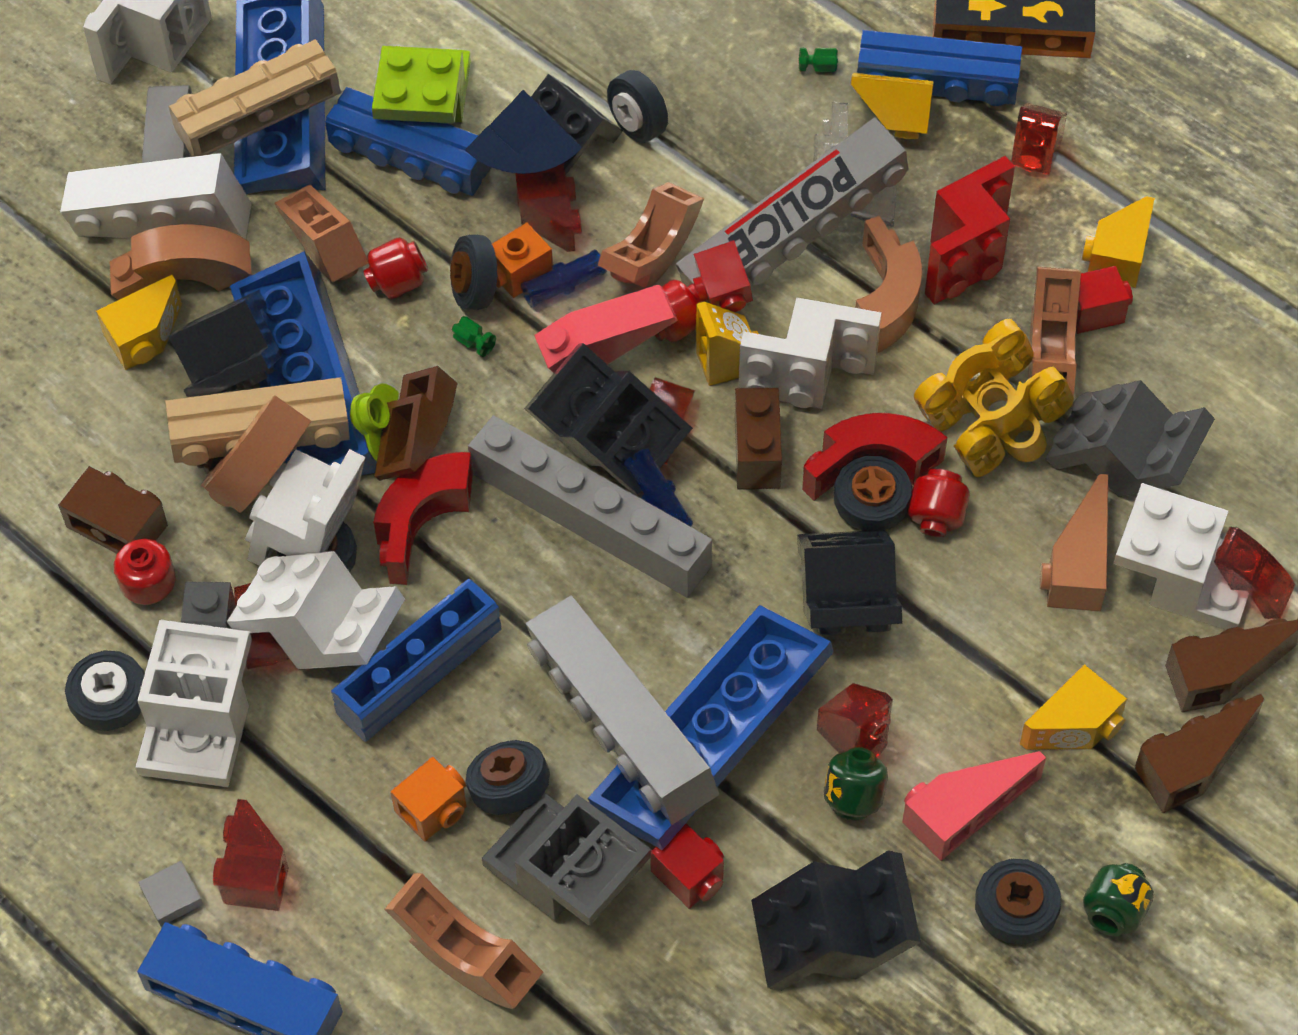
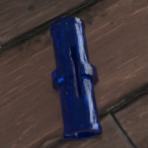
M594 249L590 253L567 264L559 262L552 266L551 271L521 283L522 293L528 292L529 294L524 296L529 306L533 308L537 304L562 292L568 295L575 291V286L599 275L606 274L607 270L598 266L600 253Z
M649 449L635 453V461L629 457L624 465L629 469L643 491L642 499L691 527L694 521L688 516L675 495L676 486L672 480H666L652 458Z

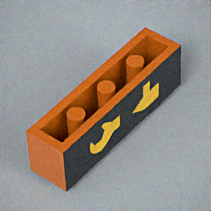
M935 0L933 37L1022 46V55L1091 58L1095 37V0Z

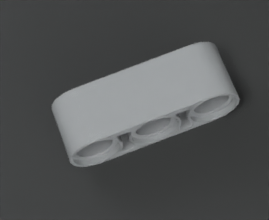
M189 85L148 87L142 163L190 157L185 144L176 133L168 107L176 103L183 95L192 94Z

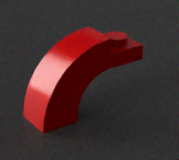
M870 413L842 420L824 431L822 451L812 454L804 464L802 490L815 501L834 486L835 480L844 466L852 460L864 456H881L896 462L906 471L911 484L914 485L917 478L927 475L929 470L934 469L944 461L948 437L923 421L900 414Z
M471 452L447 453L429 458L415 472L399 476L383 494L376 509L373 524L377 545H380V566L387 567L390 584L407 585L413 541L417 532L426 522L448 512H469L473 483Z

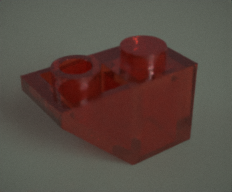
M1031 103L1021 106L1011 158L1013 165L1028 171L1050 175L1063 139L1067 113Z
M564 163L536 173H515L521 224L523 225L528 222L541 237L566 252L575 251L574 234H582L579 209L571 210L570 202L576 201L575 183L573 176L566 177Z
M852 683L818 709L816 730L838 753L860 747L870 750L877 757L888 744L887 739L891 723L893 699L886 692Z
M238 799L234 815H228L225 820L223 841L227 843L224 858L218 857L216 859L213 870V885L218 886L224 904L279 911L289 870L284 850L247 800Z

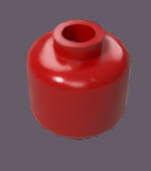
M400 237L372 249L367 255L369 267L363 270L372 291L375 293L381 290L386 297L391 299L421 286L424 282L423 273L429 271L426 261L415 241L408 243L404 238Z
M673 279L662 287L678 321L654 336L659 341L667 339L670 342L676 343L696 330L697 303H700L693 283L687 287L683 282Z
M931 469L927 475L916 479L913 485L908 514L912 521L920 525L921 533L933 537H945L947 531L958 530L964 524L970 491L967 485L962 483V477L959 474L948 470Z
M151 539L133 540L124 545L117 553L113 564L114 574L119 589L128 600L141 605L155 604L165 599L173 590L176 581L175 568L171 555L164 545Z

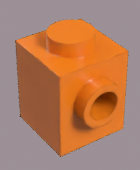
M528 222L492 243L497 260L496 287L500 288L503 286L513 298L553 274L552 248Z
M433 756L390 791L394 811L424 842L442 827L449 828L461 818L464 809L467 807L464 792L466 783L452 766L447 765L444 768Z

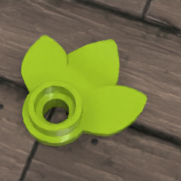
M385 383L375 385L369 393L356 395L352 400L350 409L351 422L365 436L368 450L376 461L378 459L382 429L388 425L390 420L387 402L398 400L399 397L398 390Z

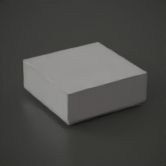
M182 861L138 882L160 927L165 922L169 923L203 905L202 899Z

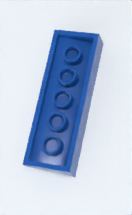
M236 0L235 76L249 70L258 61H269L286 53L290 47L296 44L304 45L316 39L324 51V5L322 1ZM325 101L235 142L234 175L246 194L268 190L302 189L308 185H311L316 190H326Z
M303 251L230 285L234 301L260 290L267 304L260 311L282 354V357L273 365L276 371L269 374L267 379L259 382L260 388L341 377L350 440L341 441L338 445L331 448H321L315 444L300 446L296 449L330 466L334 461L341 464L350 449L366 457L361 475L375 473L377 461L368 450L365 436L354 427L350 419L352 400L360 393L321 272L306 252ZM294 451L290 452L284 463H288Z
M759 605L666 709V714L710 767L717 787L834 653L831 641ZM617 765L588 797L589 803L630 834L663 850L698 809L671 825L660 810L656 813L651 812L639 792V789L642 787L637 780L631 783L628 782Z

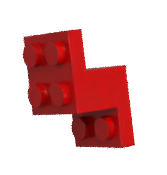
M1006 155L936 191L924 293L934 305L946 298L952 299L959 296L967 287L980 280L993 278L1003 267L1010 218L1007 214L1015 166Z

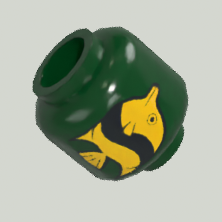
M855 747L835 755L828 764L824 785L825 801L835 814L841 818L854 821L867 818V816L876 813L883 804L888 780L887 767L880 759L875 757L873 752L865 748Z
M1128 863L1105 865L1096 873L1083 897V908L1088 915L1089 923L1095 929L1109 936H1120L1121 934L1134 932L1141 925L1153 902L1154 892L1150 883L1146 880L1145 874L1138 867Z

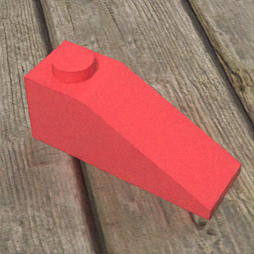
M656 285L570 312L534 336L548 369L555 372L579 343H584L608 365L678 320L663 287Z
M1038 751L940 774L929 784L921 782L904 799L905 808L902 823L942 861L1042 777L1046 757Z

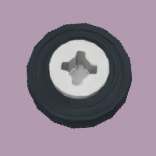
M628 70L610 81L607 88L608 104L615 121L627 136L636 142L646 143L666 130L668 111L665 101L657 86L649 77L640 71Z
M103 650L89 654L76 663L67 677L65 695L71 713L81 724L93 730L111 731L125 727L138 718L141 713L137 700L145 675L144 670L133 657L120 651ZM103 685H113V688L105 689L102 687Z

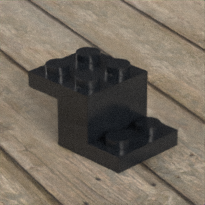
M260 290L183 325L168 336L191 381V384L184 389L187 398L232 392L237 389L236 384L240 382L243 383L245 388H248L267 379L269 374L276 371L273 365L282 357V354L260 311L267 305Z
M579 343L524 408L586 465L602 466L634 495H638L693 429L630 371H614L584 343Z
M885 530L797 534L798 553L802 564L803 612L811 629L818 628L819 634L836 635L845 633L846 627L864 626V631L886 632L891 630V624H903L902 605L897 599L895 544Z
M888 850L857 870L813 861L751 900L767 988L782 991L813 972L856 980L921 943L902 853Z

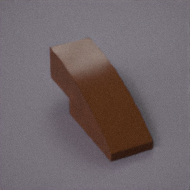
M439 366L403 375L399 400L387 402L390 420L388 425L382 429L374 476L379 481L415 472L428 459L437 446L447 425L458 384Z

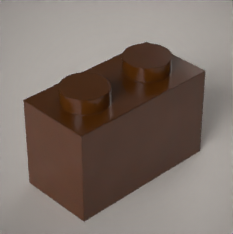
M735 388L737 489L781 488L782 450L779 388Z
M90 466L58 504L66 528L116 554L124 545L133 540H157L168 526L162 507L163 504L155 494L144 489L138 491L126 485L118 475L110 471L102 473Z

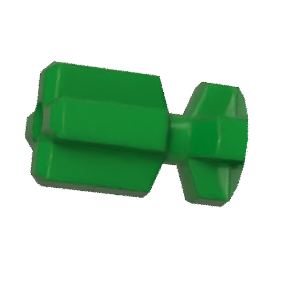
M800 47L799 71L805 72L808 65H813L815 72H835L837 70L838 50L836 48H815L813 55H809L806 48Z
M466 316L461 317L459 323L452 326L453 338L468 348H473L476 345V353L482 357L488 355L495 346L496 336L491 332H486L483 335L482 326Z

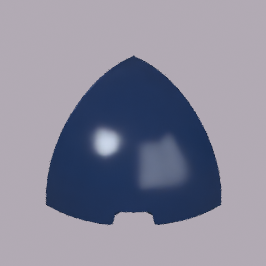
M522 90L495 120L475 138L465 151L491 168L510 173L525 174L554 168L573 157L582 147L525 90Z

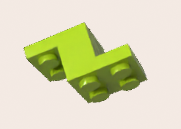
M382 46L372 103L373 119L462 123L471 63L470 51Z

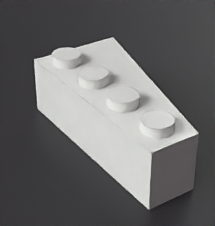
M219 153L68 172L60 212L76 235L83 237L131 238L138 233L158 227L194 224L224 229L246 239L252 203L224 157Z

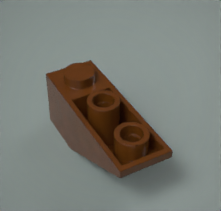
M1275 619L1265 623L1263 626L1245 630L1241 627H1233L1221 632L1219 635L1204 638L1188 636L1172 644L1165 667L1181 712L1226 704L1297 646L1298 619L1291 621Z
M1261 694L1247 700L1243 697L1236 698L1227 703L1219 713L1205 718L1204 715L1196 716L1187 721L1181 727V730L1168 736L1164 733L1154 735L1141 745L1135 770L1162 813L1194 800L1205 793L1257 720L1264 702Z

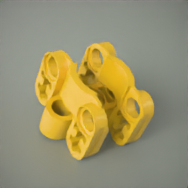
M1005 319L995 324L984 336L982 345H975L958 355L952 361L947 376L943 373L930 376L919 385L914 393V400L922 415L939 431L949 429L967 413L972 412L978 419L961 434L956 444L953 445L961 461L976 477H982L993 471L1004 459L1005 450L1015 459L1022 462H1031L1040 458L1045 452L1047 440L1039 421L1051 423L1068 411L1074 401L1067 380L1054 366L1036 373L1025 383L1019 381L1017 390L1008 382L1011 377L1022 372L1034 357V351L1027 335L1012 319ZM980 373L975 380L970 381L974 375ZM996 401H1007L1006 405L992 412L988 411L989 407ZM1028 430L1033 431V435L1029 440L1025 442L1015 441L1019 433Z

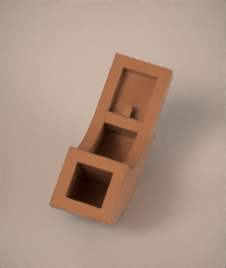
M670 182L652 189L645 210L635 228L623 241L602 250L598 266L610 271V276L618 281L634 283L645 289L649 288L666 272L680 252L694 226L704 198Z
M880 215L865 221L863 247L880 274L883 283L871 294L857 299L855 308L882 312L877 353L882 352L897 342L911 326L918 309L922 279L921 258L914 241L900 245L896 232L893 229L888 230Z
M194 224L169 225L138 233L131 237V250L110 261L111 295L120 300L170 275H173L175 280H195L208 284L217 291H221L252 275L249 241L224 229Z
M1037 267L1029 340L1034 351V357L1028 365V379L1036 373L1054 366L1067 380L1074 397L1077 367L1075 360V334L1081 271L1078 269Z
M274 395L261 407L231 451L209 471L201 486L209 491V496L215 502L225 507H232L241 513L273 477L311 423V420Z
M414 873L384 909L412 937L409 942L434 965L467 989L495 1004L515 1009L543 974V971L512 939L497 937L472 922L423 873Z

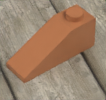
M311 185L305 186L274 203L318 269L332 283L336 280H345L354 276L359 268L368 264L366 255L350 220Z
M1106 474L1098 475L1055 542L1050 562L1041 564L1040 589L1047 590V607L1101 611L1107 583L1108 475Z

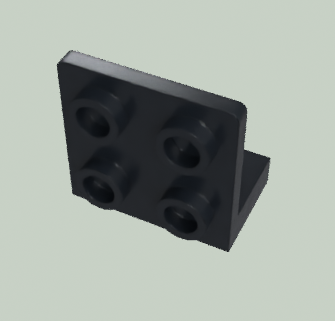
M547 74L531 96L582 147L578 153L566 162L554 168L540 171L555 184H559L592 140L597 141L602 136L614 144L623 132L622 129L572 88L550 74Z

